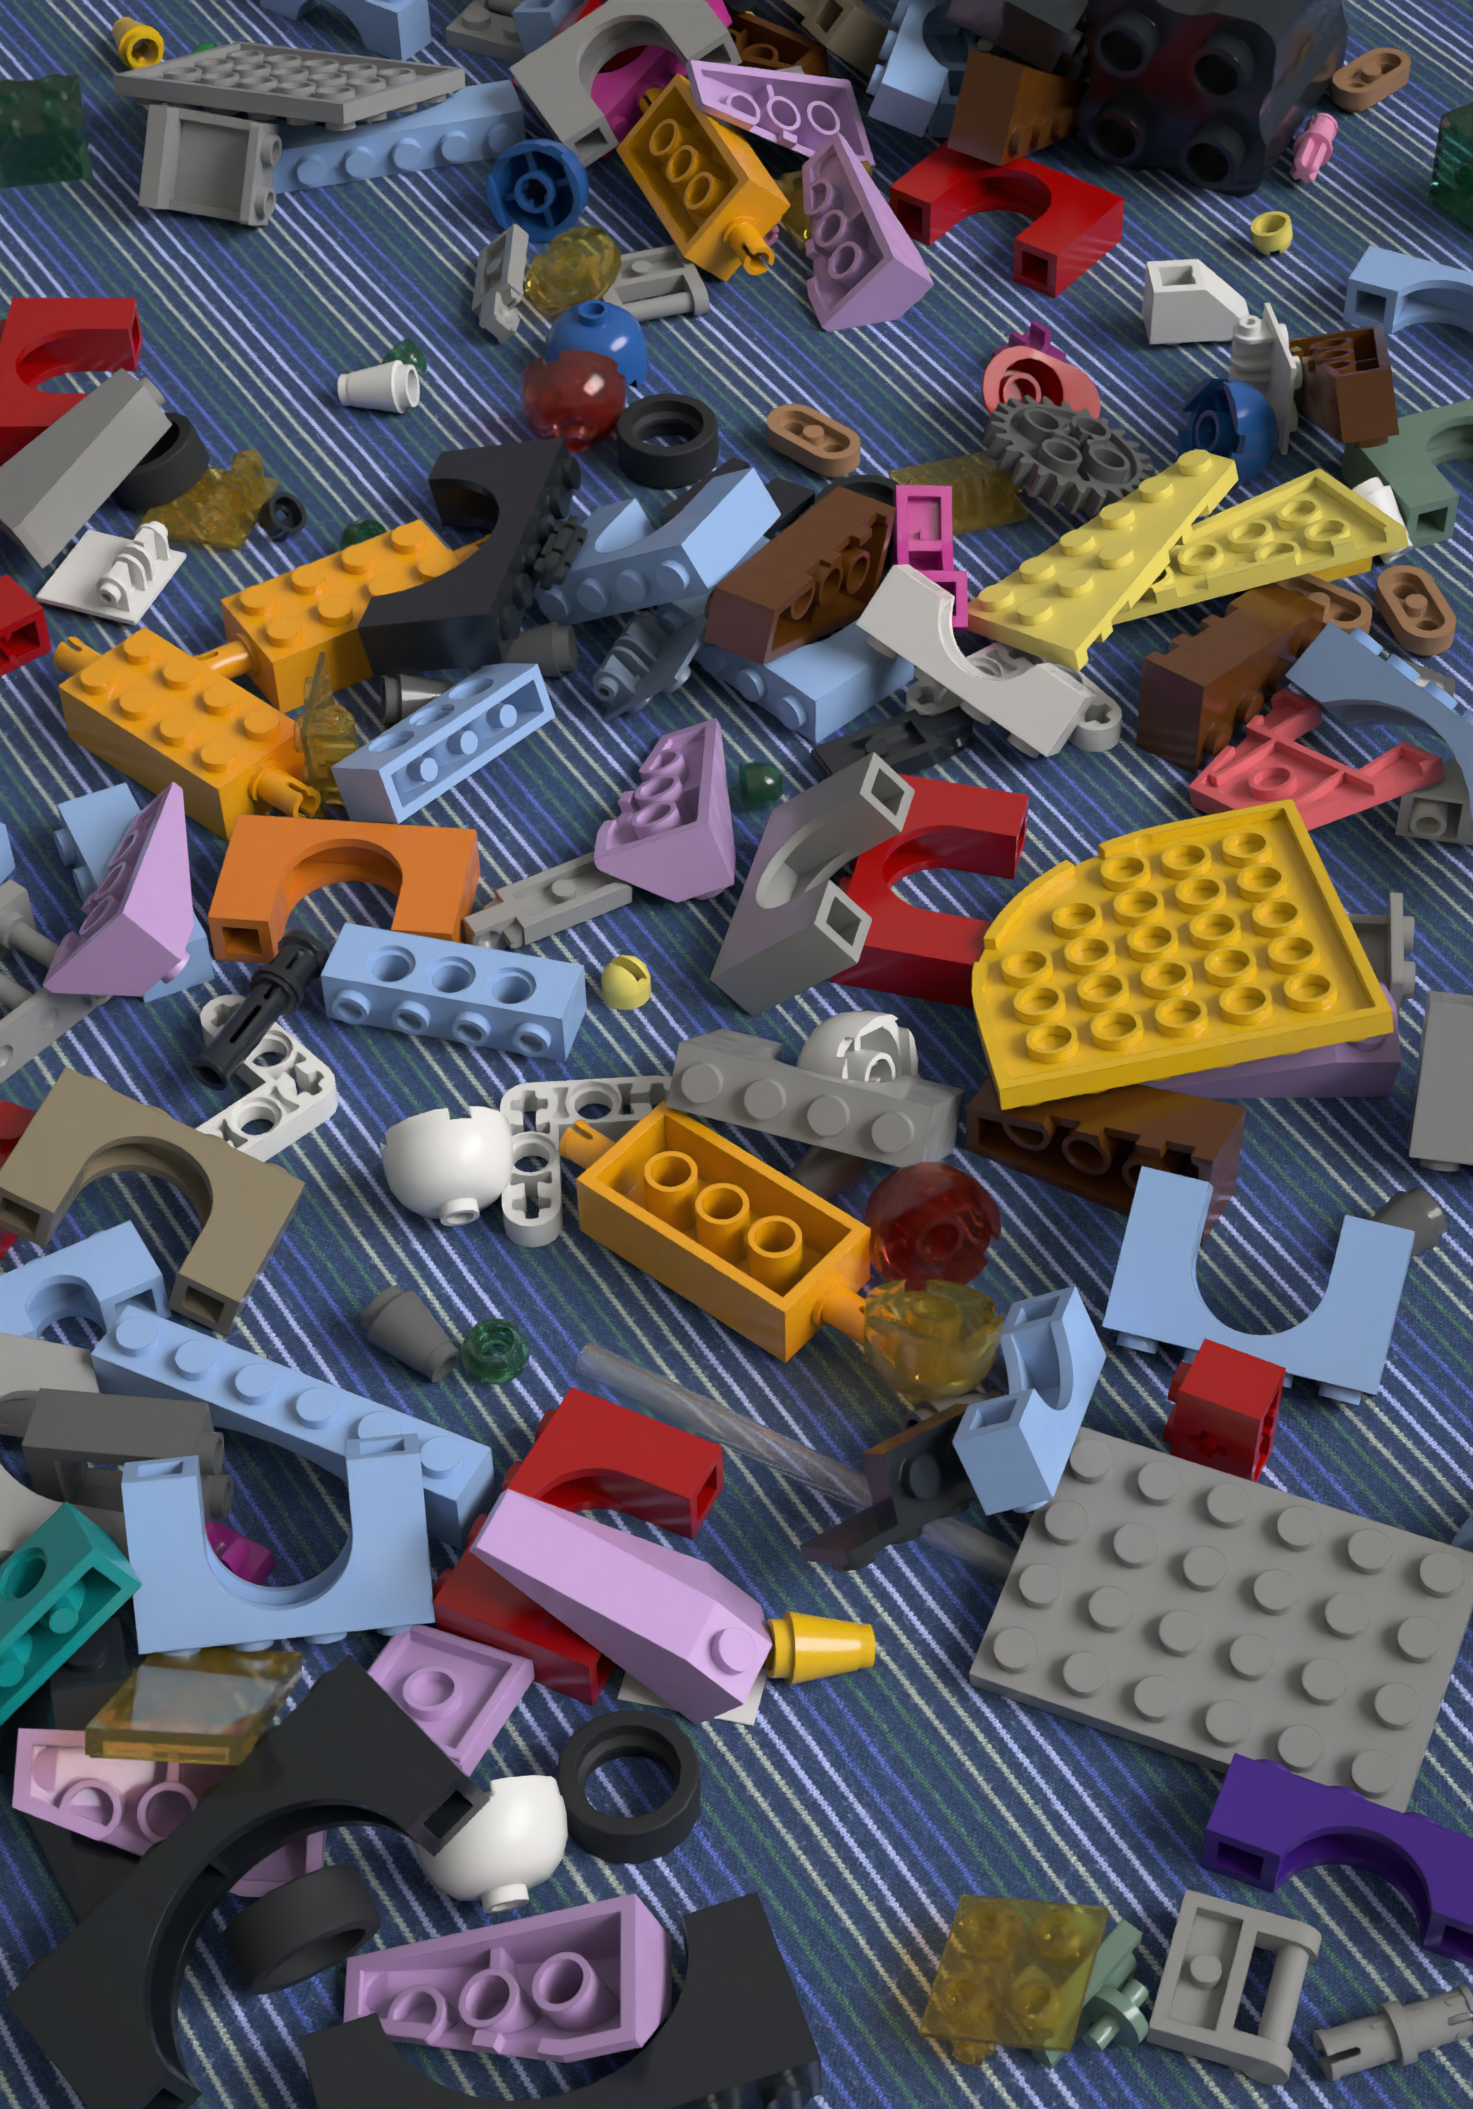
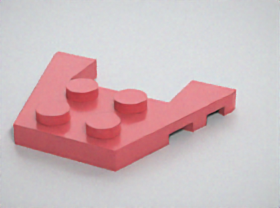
M1283 688L1271 698L1272 710L1265 717L1255 715L1245 726L1247 734L1245 739L1235 749L1233 746H1226L1188 786L1192 806L1209 815L1293 799L1305 827L1309 831L1435 784L1445 777L1441 757L1405 741L1358 770L1294 742V740L1322 724L1319 703Z

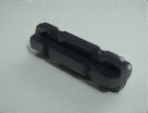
M569 515L566 522L557 521L532 568V576L541 581V589L550 591L553 584L563 585L587 537L588 530L579 526L580 518Z

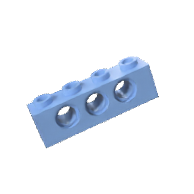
M527 663L485 665L330 767L350 821L401 823L556 717L538 664Z
M351 923L344 924L320 975L327 1018L341 1020L349 1024H363L400 1031L409 1035L428 1036L460 1042L469 1046H482L520 1053L529 1057H542L563 1062L567 1060L587 1009L584 965Z

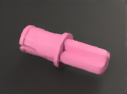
M1317 113L1316 119L1314 116H1311L1304 132L1297 137L1293 148L1295 158L1290 169V175L1294 180L1302 179L1305 184L1313 182L1319 168L1331 158L1333 151L1332 141L1338 130L1337 122L1331 115Z

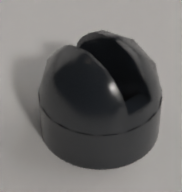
M278 492L267 499L260 507L257 515L260 528H263L271 539L284 540L294 536L304 528L307 520L306 511L301 501L288 492ZM279 509L286 515L281 521L275 515Z

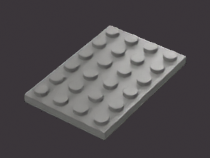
M238 41L113 75L115 95L135 97L136 104L159 105L167 101L172 102L173 107L191 110L200 109L202 106L210 107V113L220 115H233L240 111L248 112V119L272 120L281 116L286 117L287 124L295 126L311 125L317 121L325 122L327 130L345 131L356 128V121L384 120L387 118L386 112L388 111L407 112L416 110L417 102L435 103L445 101L447 93L465 88V68Z
M1080 1426L1054 1498L1035 1509L970 1669V1685L1224 1774L1228 1772L1234 1753L1253 1760H1272L1282 1764L1295 1775L1326 1786L1339 1785L1348 1787L1361 1794L1368 1801L1405 1813L1473 1611V1552Z

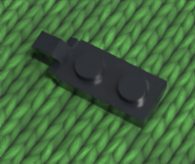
M960 706L932 717L930 715H920L916 709L815 746L811 750V765L821 779L825 780L875 752L896 773L910 775L939 764L952 757L955 753L972 745L974 722L972 717L962 710Z

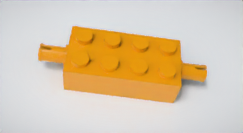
M677 73L665 89L656 87L645 92L652 103L651 106L641 96L639 108L644 115L616 148V151L685 258L724 282H727L742 265L748 274L761 275L766 273L768 268L761 260V256L771 266L774 263L775 256L773 250L766 244L763 238L779 223L782 215L791 205L737 126L698 110L689 80Z
M418 519L359 544L349 546L342 551L310 564L302 565L295 570L258 585L250 586L243 591L220 600L227 644L192 657L229 680L247 673L274 708L283 714L373 676L357 629L372 596L399 592L439 577L468 559L486 542L491 534L452 551L442 544L421 519Z
M143 627L104 655L91 649L77 637L67 638L68 644L76 648V650L66 645L63 641L56 648L53 656L55 667L72 676L58 685L69 738L157 796L174 781L183 789L185 814L227 842L231 839L238 814L263 816L274 807L292 818H306L298 809L310 818L317 812L321 803V795L313 787L305 785L312 780L305 727L146 627Z
M665 1101L660 1102L617 1142L593 1129L589 1123L582 1119L573 1123L574 1128L581 1132V1134L575 1132L571 1127L566 1129L559 1143V1154L586 1170L576 1179L580 1231L784 1363L822 1327L828 1324L861 1344L870 1353L880 1350V1344L874 1341V1339H877L883 1345L888 1341L895 1327V1316L881 1310L856 1294L870 1280L871 1228L680 1110L666 1107L667 1102Z

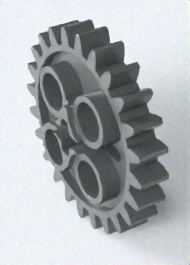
M1024 395L1022 402L1010 397L1007 404L998 403L995 411H992L983 432L985 436L982 445L989 448L986 457L998 461L995 468L998 472L1011 473L1013 475L1010 480L1012 485L1025 484L1029 487L1028 496L1035 497L1041 495L1046 497L1050 507L1056 506L1058 502L1065 504L1069 513L1073 515L1079 508L1083 509L1093 519L1104 507L1117 503L1139 488L1140 483L1153 477L1155 468L1148 465L1150 456L1138 452L1140 444L1123 439L1126 434L1125 430H1111L1107 427L1108 419L1093 418L1090 416L1089 409L1086 408L1081 409L1080 412L1073 411L1070 404L1064 400L1061 406H1055L1045 396L1042 397L1040 404L1028 395Z

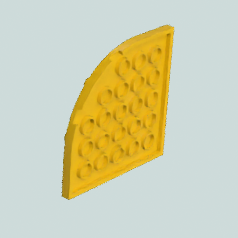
M1293 799L1138 830L1099 844V855L1085 860L1076 866L1068 860L1059 863L1019 892L998 914L983 938L985 949L979 962H974L972 970V999L978 1034L1002 1110L1021 1106L1031 1107L1046 1101L1081 1094H1097L1112 1088L1147 1081H1162L1177 1075L1213 1068H1228L1238 1063L1278 1055H1294L1303 1050L1344 1042H1359L1369 1037L1393 1033L1392 1009Z

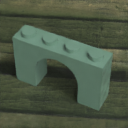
M1473 398L1397 418L1399 435L1388 436V442L1384 445L1372 448H1356L1354 442L1345 443L1341 471L1342 477L1352 489L1374 477H1379L1384 486H1391L1409 534V539L1413 544L1411 550L1452 539L1459 494L1435 466L1452 460L1473 459Z

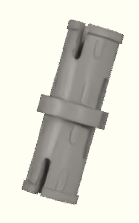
M1464 1984L1455 1987L1454 1990L1403 2006L1398 2001L1392 2000L1379 2004L1378 2014L1327 2030L1320 2029L1314 2031L1313 2042L1315 2050L1323 2049L1325 2055L1318 2057V2060L1326 2078L1331 2083L1340 2080V2077L1391 2061H1395L1400 2067L1418 2061L1419 2052L1470 2036L1473 2038V2017L1469 2013V2011H1473V1994Z

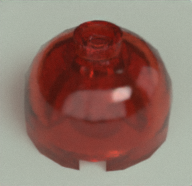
M560 351L559 361L550 362L545 365L543 364L542 356L533 360L522 373L520 392L523 414L534 434L542 440L564 437L568 452L585 451L607 440L616 432L619 415L626 408L627 377L624 372L622 375L617 372V362L613 359L592 351Z
M920 1162L894 1170L879 1182L868 1198L862 1221L863 1224L871 1228V1238L869 1241L870 1259L881 1275L895 1291L904 1294V1291L918 1292L923 1299H936L958 1291L977 1277L988 1263L983 1254L989 1247L991 1237L998 1243L1001 1233L999 1208L989 1193L974 1177L947 1162Z

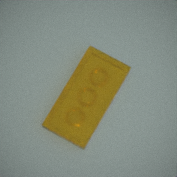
M202 1647L198 1653L190 1655L151 1653L85 1727V1755H90V1758L239 1766L302 1678V1652L268 1650L240 1652L230 1648Z

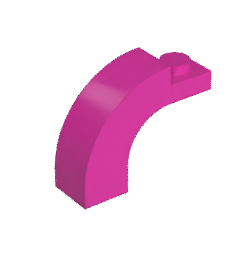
M896 485L893 491V507L897 509L894 518V547L891 551V568L893 565L909 564L955 596L952 611V629L954 637H960L968 628L967 571H955L952 486Z

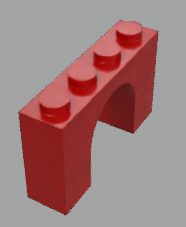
M949 139L890 186L889 207L908 236L928 246L932 245L959 221L976 213L996 210L1011 211L1033 218L1035 221L1014 239L1012 281L1052 298H1056L1118 244L1122 237L1124 197L1024 157L998 166L948 148Z
M12 298L7 319L0 320V467L90 394L44 392L35 389L38 385L53 377L71 372H117L121 368L127 372H136L143 343L136 298Z
M898 774L915 790L902 832L852 859L850 865L851 870L854 871L852 878L843 876L839 888L872 918V922L858 963L830 977V983L974 1008L972 999V970L974 962H979L985 949L983 938L991 926V922L914 907L898 898L890 888L897 881L912 873L937 868L955 869L1014 880L1026 841L1029 795Z
M571 1387L557 1410L549 1409L542 1417L536 1431L534 1446L523 1462L517 1460L511 1465L503 1480L501 1493L510 1489L572 1513L590 1509L615 1510L692 1540L724 1487L722 1446ZM485 1513L481 1514L471 1527L466 1542V1551L454 1569L446 1568L434 1585L432 1594L437 1629L533 1660L535 1674L533 1682L593 1707L617 1664L469 1551L489 1516Z

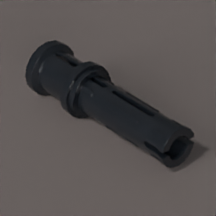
M291 930L286 932L278 942V953L270 964L261 965L251 976V993L227 1020L201 1056L197 1057L193 1062L191 1070L196 1079L205 1087L216 1091L224 1090L228 1086L230 1079L251 1052L259 1045L262 1038L279 1016L295 1012L304 1001V989L312 979L321 977L320 975L330 956L328 950L318 939L304 931ZM298 951H303L304 954H303V955L301 956V958L299 959V958H298V956H299V952H298Z

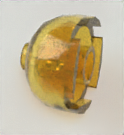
M904 1279L890 1281L877 1286L865 1298L862 1322L865 1356L871 1370L891 1389L902 1394L907 1401L917 1404L922 1400L953 1399L977 1388L995 1364L1001 1344L1004 1319L1003 1314H1000L998 1317L994 1316L996 1303L989 1296L968 1286L934 1279H927L926 1291L904 1292Z

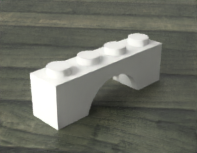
M909 564L893 565L856 625L869 633L866 642L875 650L891 659H895L899 654L916 666L913 675L930 688L942 692L946 687L964 699L960 705L961 709L974 719L986 725H989L994 720L1010 731L1011 734L1007 740L1028 756L1037 758L1040 753L1045 757L1058 754L1097 694L1050 662L1037 664L1014 678L995 677L977 669L962 654L954 638L952 611L955 596Z

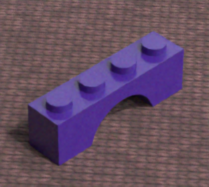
M1234 1753L1205 1829L1199 1867L1272 1894L1295 1874L1315 1866L1339 1864L1367 1870L1386 1880L1406 1899L1419 1925L1422 1949L1473 1967V1838L1440 1827L1436 1821L1426 1815L1416 1812L1401 1813L1368 1801L1361 1794L1348 1787L1339 1785L1326 1786L1295 1775L1285 1766L1267 1759L1253 1760Z

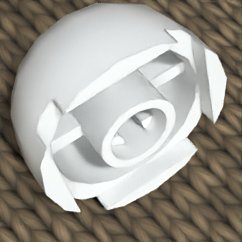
M851 1011L834 1015L814 1029L802 1048L797 1061V1068L849 1080L889 1082L903 1075L917 1077L918 1055L915 1040L910 1030L898 1027L895 1020L899 1018L892 1014L875 1011Z
M469 1106L471 1118L450 1120L448 1108L436 1109L409 1117L390 1127L385 1133L387 1146L380 1143V1152L386 1179L390 1190L397 1199L410 1211L423 1217L440 1219L441 1224L446 1226L464 1225L478 1219L480 1216L479 1211L495 1202L502 1194V1191L508 1186L513 1170V1142L509 1122L500 1111L482 1106Z
M529 1775L491 1780L490 1786L492 1791L485 1793L491 1800L435 1857L414 1841L415 1850L423 1872L435 1887L460 1901H482L484 1913L505 1912L528 1904L530 1900L527 1890L549 1879L560 1864L568 1837L564 1799L560 1795L557 1781L553 1777Z

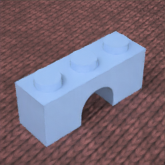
M130 1220L106 1231L97 1232L85 1240L50 1255L33 1259L24 1266L0 1275L1 1333L38 1339L43 1330L53 1322L62 1318L76 1316L94 1321L100 1326L103 1333L106 1334L128 1304L164 1319L172 1316L170 1308H167L168 1298L163 1275Z

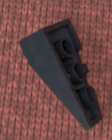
M119 1616L109 1618L0 1726V1772L6 1779L12 1793L14 1791L18 1728L140 1733L133 1666ZM21 1811L28 1827L31 1828L42 1849L49 1868L78 1924H80L83 1915L89 1907L98 1900L107 1897L138 1866L142 1857Z

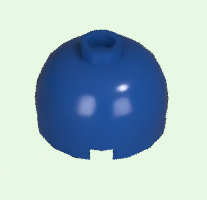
M548 138L527 139L508 148L497 158L492 173L488 176L486 191L488 205L499 225L507 230L511 225L517 224L529 234V243L550 242L565 234L574 226L585 210L589 196L587 173L578 156L568 147Z
M589 300L572 306L555 319L546 337L545 365L548 381L552 386H554V380L563 385L564 394L574 399L600 401L623 396L624 386L636 380L637 388L644 382L649 371L648 350L643 328L628 310L609 302Z
M1206 378L1194 386L1185 400L1182 412L1191 413L1188 419L1187 430L1178 429L1177 448L1179 457L1186 452L1197 449L1206 450L1211 454L1235 460L1239 480L1233 487H1239L1261 475L1270 462L1279 442L1277 419L1267 397L1249 383L1232 379Z

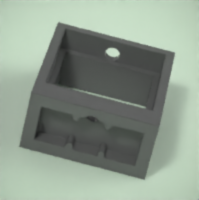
M48 1388L39 1389L22 1442V1450L36 1494L62 1503L67 1501L69 1504L124 1512L121 1487L123 1471L89 1468L87 1462L124 1465L125 1462L198 1455L205 1523L207 1521L213 1523L218 1520V1517L228 1516L233 1499V1478L231 1475L223 1473L224 1436L222 1433L214 1432L208 1403Z

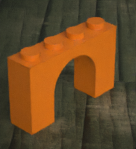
M238 814L207 917L215 960L270 964L278 953V942L284 935L287 920L296 904L306 895L321 887L349 881L375 884L387 889L398 897L391 931L465 944L463 918L472 913L481 873L476 829Z

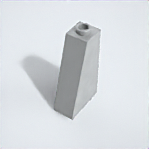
M123 368L119 369L0 467V530L42 569L58 555L172 426L160 408L166 403V400L156 386L145 376L138 381Z

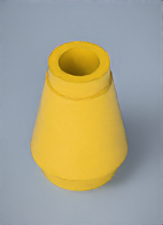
M129 17L120 18L114 23L112 35L120 58L126 67L133 70L161 61L164 53V42L157 30Z
M786 1611L782 1619H768L766 1622L772 1641V1647L765 1659V1667L769 1678H784L787 1685H794L857 1671L858 1669L872 1668L874 1665L875 1637L871 1624H857L856 1622Z

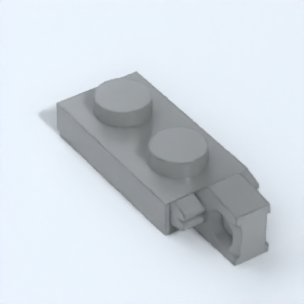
M517 224L511 225L479 252L472 311L479 316V325L482 328L485 327L497 337L498 342L501 344L516 333L520 319L514 307L520 303L524 293L523 280L527 264L526 254L529 234Z
M594 852L588 853L495 890L496 899L485 905L484 910L463 918L464 943L502 951L507 945L510 948H518L523 944H530L631 903L632 886L626 881L599 871L593 860Z

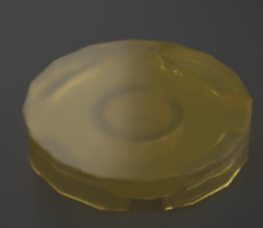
M595 226L575 227L563 232L549 242L553 248L544 257L539 252L532 260L526 275V293L541 313L553 318L558 317L572 306L589 300H599L617 278L621 268V251L608 233L605 234L601 228Z

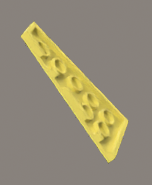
M1195 449L1182 454L1176 463L1158 475L1141 482L1139 488L1125 496L1124 499L1104 507L1099 515L1077 530L1064 534L1058 543L1037 557L1024 561L1018 570L1002 581L983 589L978 597L968 603L967 630L1080 671L1089 660L1087 649L1093 642L1103 643L1113 632L1111 620L1118 612L1132 609L1170 563L1168 554L1170 549L1174 545H1185L1193 535L1191 524L1195 519L1210 515L1239 480L1235 460L1211 454L1206 450Z
M1318 468L1191 525L1193 531L1191 538L1185 545H1174L1168 552L1170 563L1132 609L1118 612L1111 620L1112 625L1403 549L1409 547L1406 528Z

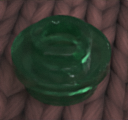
M499 1318L486 1319L477 1323L471 1328L461 1346L462 1365L467 1374L473 1379L487 1384H501L515 1379L525 1370L530 1358L529 1344L524 1334L513 1323ZM493 1354H501L500 1356H490Z

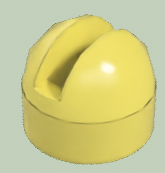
M1272 211L1261 214L1252 221L1250 225L1252 240L1260 253L1271 256L1270 252L1280 250V254H1282L1289 248L1293 237L1289 215L1279 211Z
M620 955L613 958L611 963L606 965L601 976V989L604 1001L609 1006L620 1010H632L644 1005L651 996V977L646 964L636 956Z

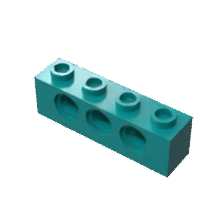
M67 1501L0 1566V1726L142 1586L116 1539Z

